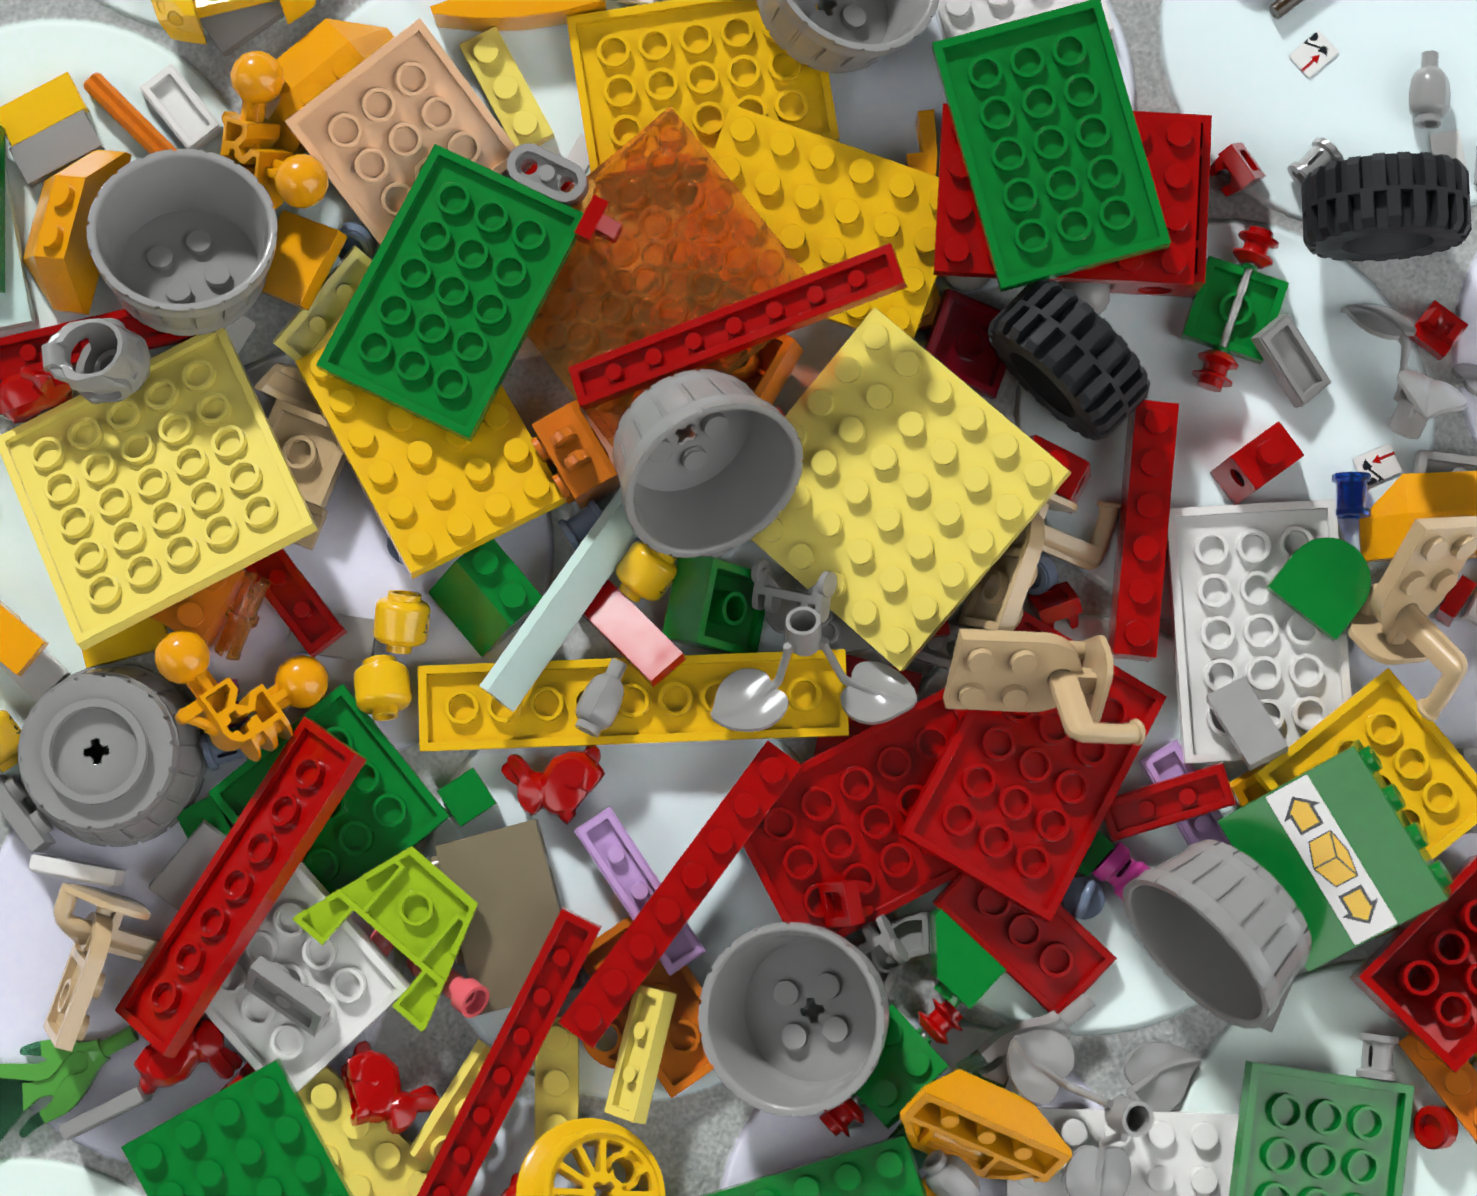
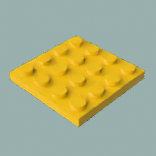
M1390 668L1382 671L1288 747L1287 753L1271 760L1254 774L1264 789L1270 792L1346 750L1354 741L1359 739L1364 748L1371 746L1379 757L1383 766L1379 773L1387 786L1393 783L1400 791L1406 803V807L1402 808L1409 822L1412 824L1416 821L1422 827L1429 840V845L1425 848L1432 859L1477 824V773L1434 721H1428L1421 716L1417 709L1418 702Z

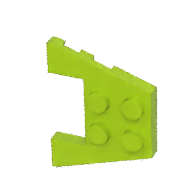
M411 846L365 873L352 883L328 895L325 899L296 914L292 920L324 946L354 911L422 970L392 1007L418 1030L423 1032L430 1022L479 903Z

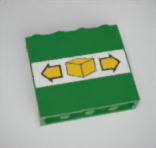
M1359 739L1354 741L1346 750L1241 808L1238 805L1225 812L1217 821L1231 845L1267 870L1285 889L1296 904L1297 909L1300 910L1307 923L1312 940L1311 951L1304 965L1308 972L1448 900L1451 892L1449 885L1453 883L1450 873L1442 861L1434 862L1425 848L1429 845V840L1422 827L1416 821L1411 824L1403 812L1402 808L1406 807V803L1398 788L1393 783L1387 786L1379 773L1383 766L1376 752L1371 746L1364 748Z

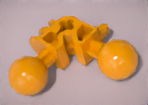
M250 51L243 53L234 62L230 72L231 86L237 96L242 99L241 114L234 111L223 112L221 120L224 129L220 155L235 161V164L239 163L249 170L258 179V183H261L268 192L273 208L277 209L283 202L296 208L306 209L315 206L324 198L329 187L328 172L323 164L310 155H293V152L284 149L271 148L279 140L281 124L265 119L266 103L272 102L281 92L284 85L283 68L277 59L267 52Z
M176 630L168 633L158 642L155 650V663L159 673L169 682L186 684L196 698L194 702L176 713V722L180 725L190 724L205 730L204 733L209 735L212 743L218 749L223 751L240 749L254 762L259 761L261 758L260 747L267 751H274L278 747L277 736L286 740L293 736L290 722L282 710L288 706L297 708L312 707L325 697L328 689L329 676L325 666L315 657L295 655L285 659L278 667L273 686L266 689L261 684L250 691L239 704H236L238 688L230 677L219 684L216 682L208 670L210 664L208 645L196 632ZM252 712L256 713L239 728V731L231 733L228 730V725L238 724Z

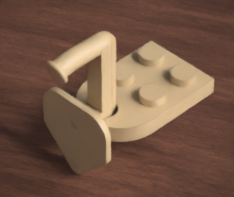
M1053 494L966 597L957 623L970 629L1014 631L1022 620V606L1027 592L1036 580L1038 573L1037 564L1041 553L1044 552L1082 569H1096L1103 561L1117 520L1118 508H1121L1122 504L1120 502L1098 501L1096 503L1099 506V513L1090 541L1087 543L1044 524L1048 510L1076 513L1078 508L1076 503Z
M1477 516L1416 519L1380 582L1371 585L1366 602L1349 623V637L1373 660L1386 665L1417 663L1429 660L1442 673L1428 697L1420 699L1417 703L1418 712L1428 721H1435L1439 718L1440 712L1448 704L1467 672L1468 663L1464 654L1427 616L1442 602L1448 591L1455 586L1458 574L1467 559L1477 550Z
M959 629L943 695L946 709L1040 712L1057 707L1066 734L1076 741L1110 744L1134 743L1135 745H1141L1146 738L1145 727L1139 719H1133L1129 723L1124 724L1099 723L1111 686L1114 667L1113 655L1105 635H1096L1084 641H1069L1057 634L1045 632Z
M62 883L53 914L56 924L74 941L43 1028L55 1048L72 1052L76 1040L82 1041L87 1032L90 1016L86 1015L91 999H98L103 989L105 974L101 972L107 954L112 953L145 963L160 939L120 928L124 915L141 920H149L151 913L142 903L97 887ZM78 898L97 906L96 911L91 912L86 919L72 915Z

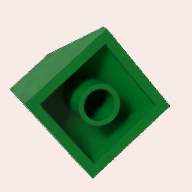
M495 539L464 553L428 591L429 595L482 658L524 624L542 598L541 594Z
M678 557L676 564L677 573L673 579L662 633L671 641L692 647L727 654L757 653L765 617V608L763 610H756L752 607L754 582L751 578L752 569L714 557Z
M934 907L930 912L931 975L938 981L934 989L955 1008L962 1003L971 1009L1006 969L942 909Z

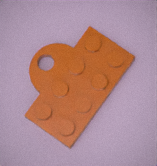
M630 915L595 939L582 965L590 978L633 922ZM658 960L641 984L677 994L657 1078L672 1099L712 1071L714 1066L713 1064L710 1065L701 1041L702 1033L699 1030L698 1014L699 1004L702 1002L700 996L703 987L688 965L669 975L660 960ZM632 997L610 1025L616 1031L618 1037L617 1044L612 1049L601 1050L596 1046L592 1049L582 1041L589 1055L598 1063L608 1068L615 1069Z

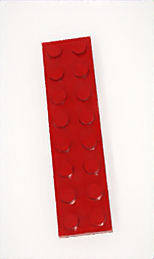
M305 716L114 1010L162 1055L175 1059L367 760L319 724Z

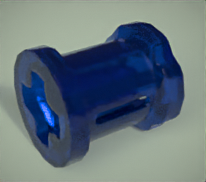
M1340 472L1332 475V482L1336 484L1337 519L1371 517V509L1367 508L1366 483L1371 481L1370 473Z

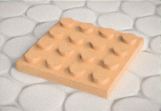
M421 18L409 25L284 121L309 155L315 157L323 164L328 172L330 182L379 245H381L434 144L499 174L507 170V159L512 150L516 148Z

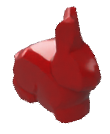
M21 367L20 374L10 375L1 381L0 415H4L14 424L25 423L37 417L41 412L51 410L72 399V389L68 383L55 379L51 373L44 371L43 368L33 370Z
M588 745L583 751L570 750L553 757L542 772L533 771L526 761L517 754L508 756V762L503 764L501 772L506 779L517 785V798L520 807L526 814L530 816L536 815L543 808L549 814L557 816L566 825L574 819L576 809L586 796L596 788L605 775L604 770L599 764L601 752L596 745Z
M208 1017L199 1026H195L175 1059L162 1055L153 1045L149 1044L142 1050L134 1062V1067L141 1075L139 1086L146 1095H150L157 1088L172 1087L189 1079L200 1062L208 1063L219 1078L224 1080L231 1079L234 1076L235 1070L241 1068L243 1060L235 1052L224 1047V1034Z
M367 1041L359 1042L353 1050V1056L349 1057L347 1063L341 1066L344 1088L348 1090L353 1112L350 1116L352 1126L386 1122L389 1132L400 1134L414 1123L418 1113L434 1110L441 1099L436 1095L437 1091L432 1086L424 1085L411 1092L401 1090L398 1066L387 1055L373 1051Z

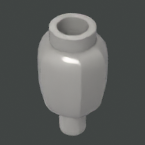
M1434 50L1422 52L1421 68L1413 74L1409 88V112L1415 119V126L1422 129L1439 127L1441 125V118L1450 109L1451 92L1449 79L1445 72L1438 67L1439 53Z
M612 658L606 672L591 679L576 706L575 713L578 720L575 727L590 736L599 737L601 730H605L612 725L624 697V688L620 680L627 668L625 663Z
M935 1150L925 1158L922 1169L926 1172V1184L936 1196H980L978 1177L960 1157L954 1154H944L941 1150Z

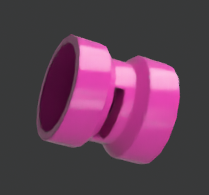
M1119 841L1092 871V874L1101 882H1109L1114 887V894L1124 901L1123 890L1126 884L1137 878L1145 870L1151 868L1144 862L1135 861L1130 855V849Z

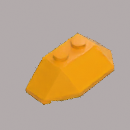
M325 18L277 58V61L283 68L284 85L279 95L272 102L266 103L265 119L281 124L279 140L271 147L272 149H284L293 152V155L306 152V149L284 121L395 36L388 28Z
M96 149L43 182L23 262L51 307L56 311L89 315L100 275L91 256L87 241L89 211L95 197H98L97 193L103 184L113 174L116 175L119 169L130 163L132 155L127 152Z
M1477 471L1402 474L1358 520L1360 553L1366 562L1392 561L1416 519L1477 516ZM1477 550L1468 559L1477 558Z
M961 1069L925 1085L900 1111V1119L904 1125L911 1147L926 1154H930L935 1150H941L944 1154H954L960 1157L977 1176L982 1178L1002 1180L1033 1178L1034 1182H1047L1072 1158V1150L1032 1101Z

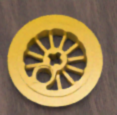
M579 1118L553 1127L535 1142L522 1163L517 1181L516 1196H595V1188L601 1191L599 1196H666V1190L656 1159L635 1134L611 1121L597 1118ZM582 1145L594 1147V1167ZM606 1148L612 1151V1155L606 1157ZM568 1153H572L583 1175L563 1162L564 1157ZM613 1162L621 1164L625 1169L626 1179L624 1183L617 1180L613 1169L610 1170ZM556 1172L576 1185L575 1188H555L554 1179ZM638 1184L640 1191H630Z

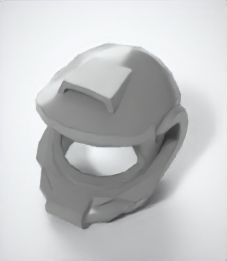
M94 318L70 322L52 335L48 343L43 344L41 347L43 370L51 373L55 379L68 383L71 389L78 390L92 404L118 402L128 398L131 394L141 389L150 374V353L146 341L140 335L126 329L124 323L114 318ZM88 338L89 343L83 348L76 363V372H74L70 362L71 353L79 341Z

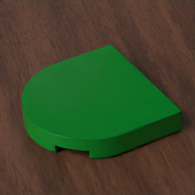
M1324 537L1311 540L1297 548L1265 589L1329 639L1335 641L1366 602L1371 588V574L1365 558L1353 545L1341 539Z

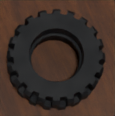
M1408 151L1385 154V152L1374 153L1363 157L1354 156L1349 157L1347 160H1336L1328 163L1327 166L1315 168L1313 172H1309L1302 183L1303 242L1313 255L1317 254L1321 258L1363 262L1365 260L1387 261L1389 259H1409L1414 256L1422 257L1432 255L1434 252L1450 250L1451 247L1461 245L1472 230L1469 172L1457 158L1451 159L1449 155H1433L1431 152L1410 153Z
M1049 279L1027 285L989 324V342L995 348V353L999 359L1005 363L1008 371L1017 378L1020 385L1043 408L1045 407L1057 420L1065 423L1075 433L1079 432L1086 439L1099 440L1108 437L1147 398L1150 387V380L1147 378L1148 374L1145 368L1140 365L1137 355L1127 346V342L1087 302H1083L1074 292L1064 289L1061 284L1055 281L1051 282Z

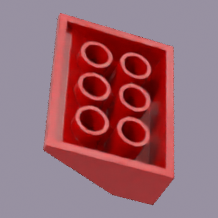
M1477 855L1468 857L1450 875L1453 883L1449 885L1451 892L1448 900L1404 922L1350 977L1382 1011L1454 1073L1477 1052Z

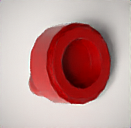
M1430 1105L1420 1108L1415 1114L1413 1132L1415 1138L1423 1147L1432 1150L1445 1149L1456 1141L1458 1123L1455 1115L1447 1106Z

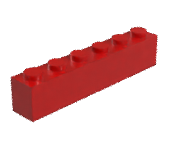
M1144 400L1128 416L1120 501L1122 507L1119 512L1108 644L1113 658L1145 662L1157 658L1179 403Z

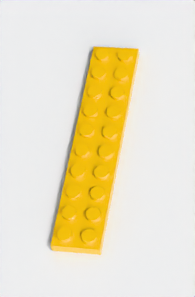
M845 649L832 650L846 674ZM817 650L813 655L806 657L792 653L783 682L777 688L788 698L789 705L785 715L779 722L767 729L755 732H740L727 729L714 722L711 718L716 692L720 684L731 673L747 668L759 669L765 672L772 682L776 677L783 652L684 655L686 660L655 687L625 658H614L627 665L620 680L624 688L623 701L612 725L605 730H601L599 737H593L575 727L578 720L575 710L582 693L591 679L605 673L612 658L549 661L514 712L505 708L480 687V684L495 663L418 666L420 752L849 736L848 715L841 706L840 697L842 691L847 686L840 682L822 650Z

